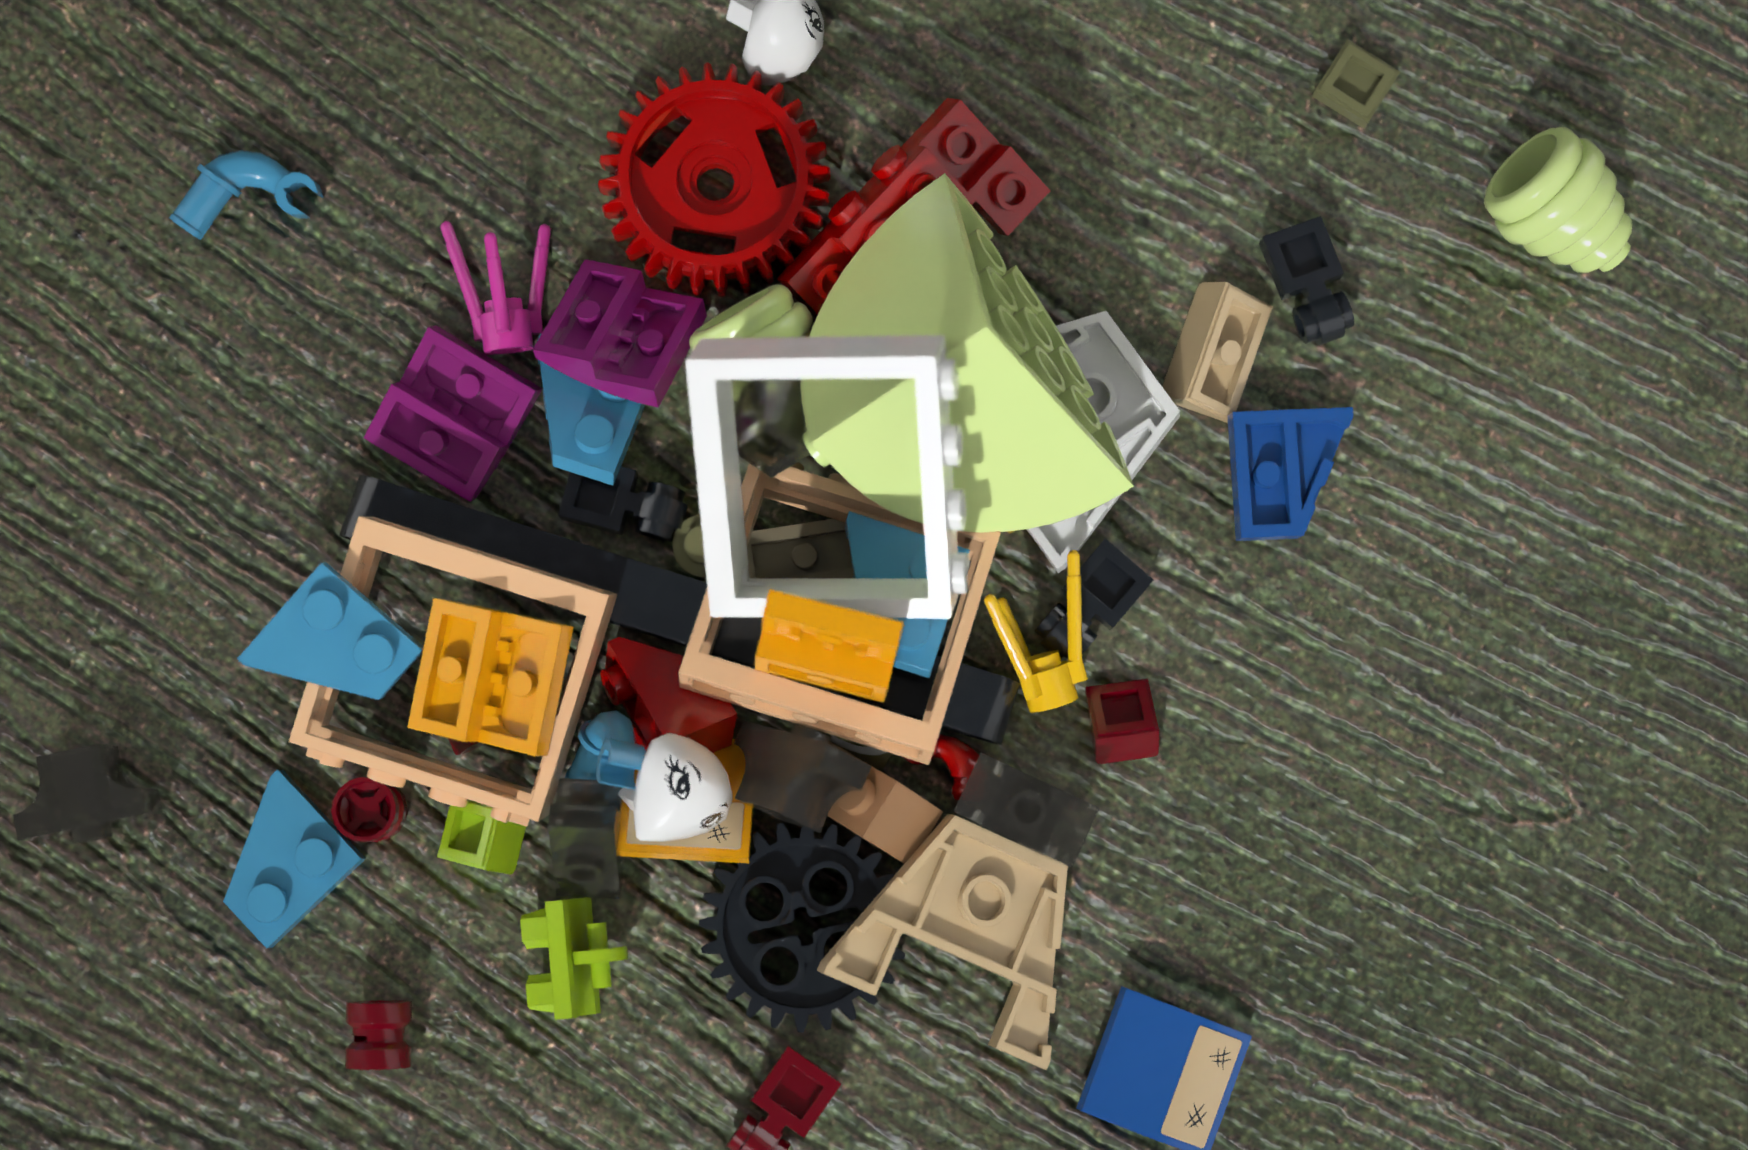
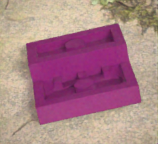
M584 259L535 344L533 352L538 360L579 382L620 398L659 408L690 350V336L703 325L707 318L704 300L646 288L642 270Z
M437 325L430 326L420 341L401 380L390 385L363 438L469 502H472L476 499L502 460L543 388Z

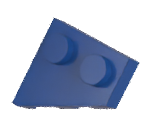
M1353 407L1232 412L1227 416L1236 541L1298 539L1304 536L1316 508L1314 503L1321 487L1326 484L1334 465L1332 460L1345 429L1349 428L1354 417Z

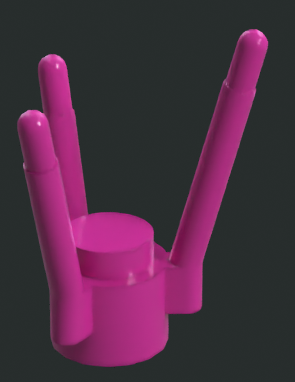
M444 221L441 224V231L472 319L474 341L483 342V350L486 355L514 354L532 350L534 348L532 335H539L543 332L541 310L551 228L547 224H543L538 229L527 309H523L522 298H506L497 237L493 232L485 234L486 262L492 300L484 302V313L453 225L449 221Z

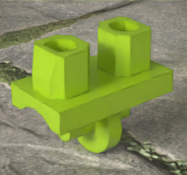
M591 897L546 901L545 908L522 915L520 918L522 942L525 944L526 949L549 947L551 971L550 973L528 975V980L525 984L527 1007L530 1010L554 1012L555 1020L578 1018V1016L601 1013L599 988L612 987L610 962L628 959L627 946L608 947L606 922L593 923Z

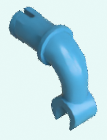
M238 150L219 155L205 166L199 164L196 169L201 174L169 219L196 238L202 240L232 195L239 198L242 193L240 190L244 187L262 188L275 195L278 206L295 218H309V216L294 207L292 196L290 195L291 192H295L302 187H308L323 198L324 196L320 186L309 176L301 172H290L277 161L262 153Z
M617 710L599 713L580 727L578 737L581 744L570 768L565 774V783L571 791L583 795L588 781L592 780L588 788L589 797L601 795L605 784L635 790L634 771L635 769H642V762L646 752L645 747L635 744V735L630 718Z

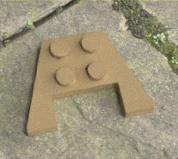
M947 814L820 961L817 971L876 996L903 933L1012 981V988L988 1045L1047 1070L1051 1060L1052 1048L1051 1045L1047 1044L1050 1013H1055L1057 989L1053 988L1056 949L1061 947L1068 866L963 818Z

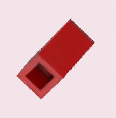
M622 637L608 641L605 669L600 672L602 684L610 701L614 705L622 703L631 718L635 744L643 745L645 750H647L651 740L667 733H672L690 738L706 747L712 753L732 745L737 717L735 709L731 703L680 688L679 670L684 656Z

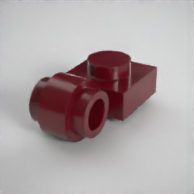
M787 1045L751 1097L753 1103L768 1112L767 1116H762L758 1121L750 1114H747L726 1147L731 1150H788L791 1143L782 1138L785 1125L805 1138L842 1083L794 1048Z

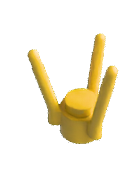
M1071 550L1067 554L1068 661H1061L1058 650L1031 656L1007 599L1003 597L997 599L993 594H988L984 598V603L992 618V622L1018 675L1030 713L1051 710L1076 701L1078 695L1075 684L1088 680L1082 659L1080 554L1076 550Z

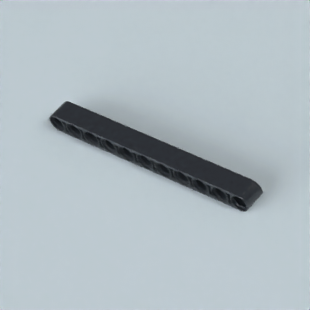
M359 475L339 536L351 540L358 516L376 517L618 594L609 623L685 647L688 646L707 589L706 582L365 475ZM724 617L711 655L755 669V656L762 633V617ZM936 655L929 678L893 667L884 703L809 684L805 685L846 698H855L862 703L922 721L941 656ZM961 663L941 728L989 743L1002 745L1020 683Z

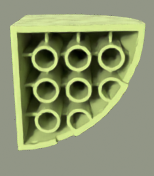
M944 173L895 211L858 250L830 290L818 313L809 337L945 335L946 359H955V372H959L958 397L956 400H949L950 424L961 425L963 440L962 462L960 466H953L954 489H964L966 524L964 530L956 531L1007 532L1024 530L1078 516L1101 506L1134 486L1125 460L1110 426L1105 422L1100 424L1095 410L1088 401V398L1094 395L1043 304L1016 265L1008 271L1006 270L999 251L990 240L993 237V232ZM915 377L801 379V397L807 431L803 433V440L812 457L824 467L831 464L851 485L883 508L906 519L924 524Z

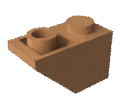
M821 736L787 788L788 792L904 864L929 836L943 813L942 810L895 779Z

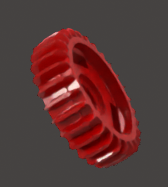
M708 62L704 64L702 80L696 82L692 81V77L687 69L681 67L679 69L680 86L671 89L670 85L661 76L656 78L659 97L655 100H652L640 90L636 92L635 96L642 111L638 116L620 109L618 115L622 125L628 130L626 134L607 131L606 138L608 143L619 153L600 155L599 162L601 167L605 171L615 174V176L599 179L598 188L603 195L617 196V198L602 204V210L607 219L624 218L612 227V235L618 242L634 237L626 248V255L630 261L634 262L648 254L649 257L645 263L644 270L650 278L656 276L665 266L668 268L667 284L673 290L677 288L685 275L690 277L692 292L696 296H700L705 280H713L719 297L723 298L726 296L728 287L727 279L737 278L738 284L744 293H749L751 288L749 274L758 271L760 276L768 284H771L774 280L770 263L777 260L787 268L794 262L788 248L793 244L797 248L804 250L811 244L809 237L802 230L803 226L817 230L822 228L823 218L819 213L810 208L811 206H828L830 200L828 191L814 185L829 182L831 179L830 168L827 165L812 163L826 157V145L823 141L807 143L808 140L817 134L818 130L815 120L811 118L796 123L802 115V102L797 98L782 107L784 86L780 82H777L766 94L762 93V78L758 70L753 72L747 84L744 85L739 83L737 67L733 63L730 64L727 70L725 80H716L712 66ZM684 116L690 123L651 168L641 160L642 154L653 137L667 124L678 117ZM771 128L782 138L797 177L796 182L779 188L776 187L757 137V133ZM710 169H723L734 179L733 189L724 199L709 200L702 196L698 190L700 177ZM674 231L736 240L734 252L713 255L679 249L672 245Z

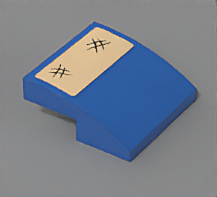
M1121 986L1076 1109L1181 1150H1211L1252 1036Z

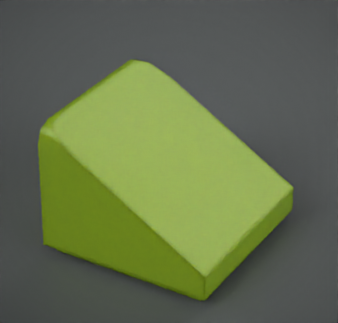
M469 799L466 807L450 805L437 858L482 870L511 875L516 870L526 826L511 821L504 823L490 816L493 807Z

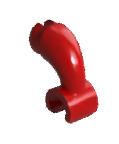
M939 734L931 760L933 758L942 759L949 767L950 775L954 777L953 797L955 800L980 802L985 795V782L989 781L987 768L982 758L974 749L959 739ZM904 758L910 764L916 766L925 765L924 763Z

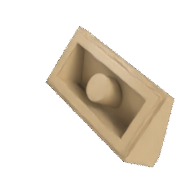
M1202 282L1199 284L1162 386L1175 405L1228 423L1227 416L1237 411L1273 306L1228 282Z

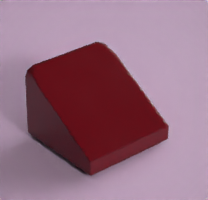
M1148 678L1085 687L1094 755L1098 764L1150 758L1158 755L1159 727Z

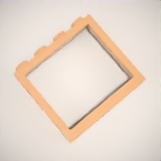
M754 455L751 456L741 485L747 546L764 497L845 523L850 511L925 535V524L906 519L883 508L863 495L841 474L833 473L829 475V478H825L804 471V466L800 462L786 457L785 462L770 457L764 459ZM956 531L957 546L970 550L968 556L971 564L967 573L968 593L961 594L922 721L711 656L724 617L710 616L708 586L679 670L680 688L929 765L1001 532Z
M358 516L340 575L367 598L369 597L380 558L384 551L586 615L557 708L548 756H542L533 788L529 789L329 725L340 690L310 682L306 684L289 742L308 748L305 756L320 760L319 763L323 765L342 768L344 761L347 760L369 767L367 777L382 784L403 788L406 780L431 787L428 796L448 805L466 807L469 799L491 806L493 808L490 816L504 823L511 821L527 827L530 819L538 822L547 817L551 810L618 594L371 516Z

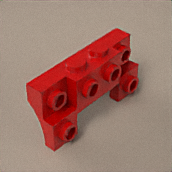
M947 98L901 147L900 145H895L889 148L876 160L871 168L874 176L858 193L855 190L851 191L836 202L829 211L828 218L831 221L776 279L790 290L792 296L799 303L804 304L817 317L833 285L864 243L895 211L944 173L999 234L1009 236L1046 197L1050 190L1011 146L1001 145L961 99Z

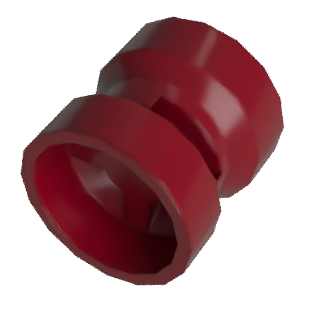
M359 777L349 780L338 789L332 801L331 814L334 825L342 835L349 839L362 842H381L392 838L401 830L406 821L407 804L404 795L398 787L382 784L367 777Z
M365 1000L346 1002V1023L352 1028V1035H354V1041L345 1048L346 1069L389 1070L411 1067V1046L404 1041L405 1027L412 1021V1001Z

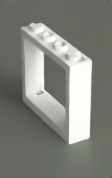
M945 335L701 338L686 359L710 616L762 617L769 589L885 618H951L958 595L968 593L967 572L970 563L968 553H958L956 530H964L966 524V496L964 489H954L953 466L961 465L963 440L961 425L950 424L949 400H956L958 397L959 372H955V359H946ZM915 377L928 579L749 578L731 379Z

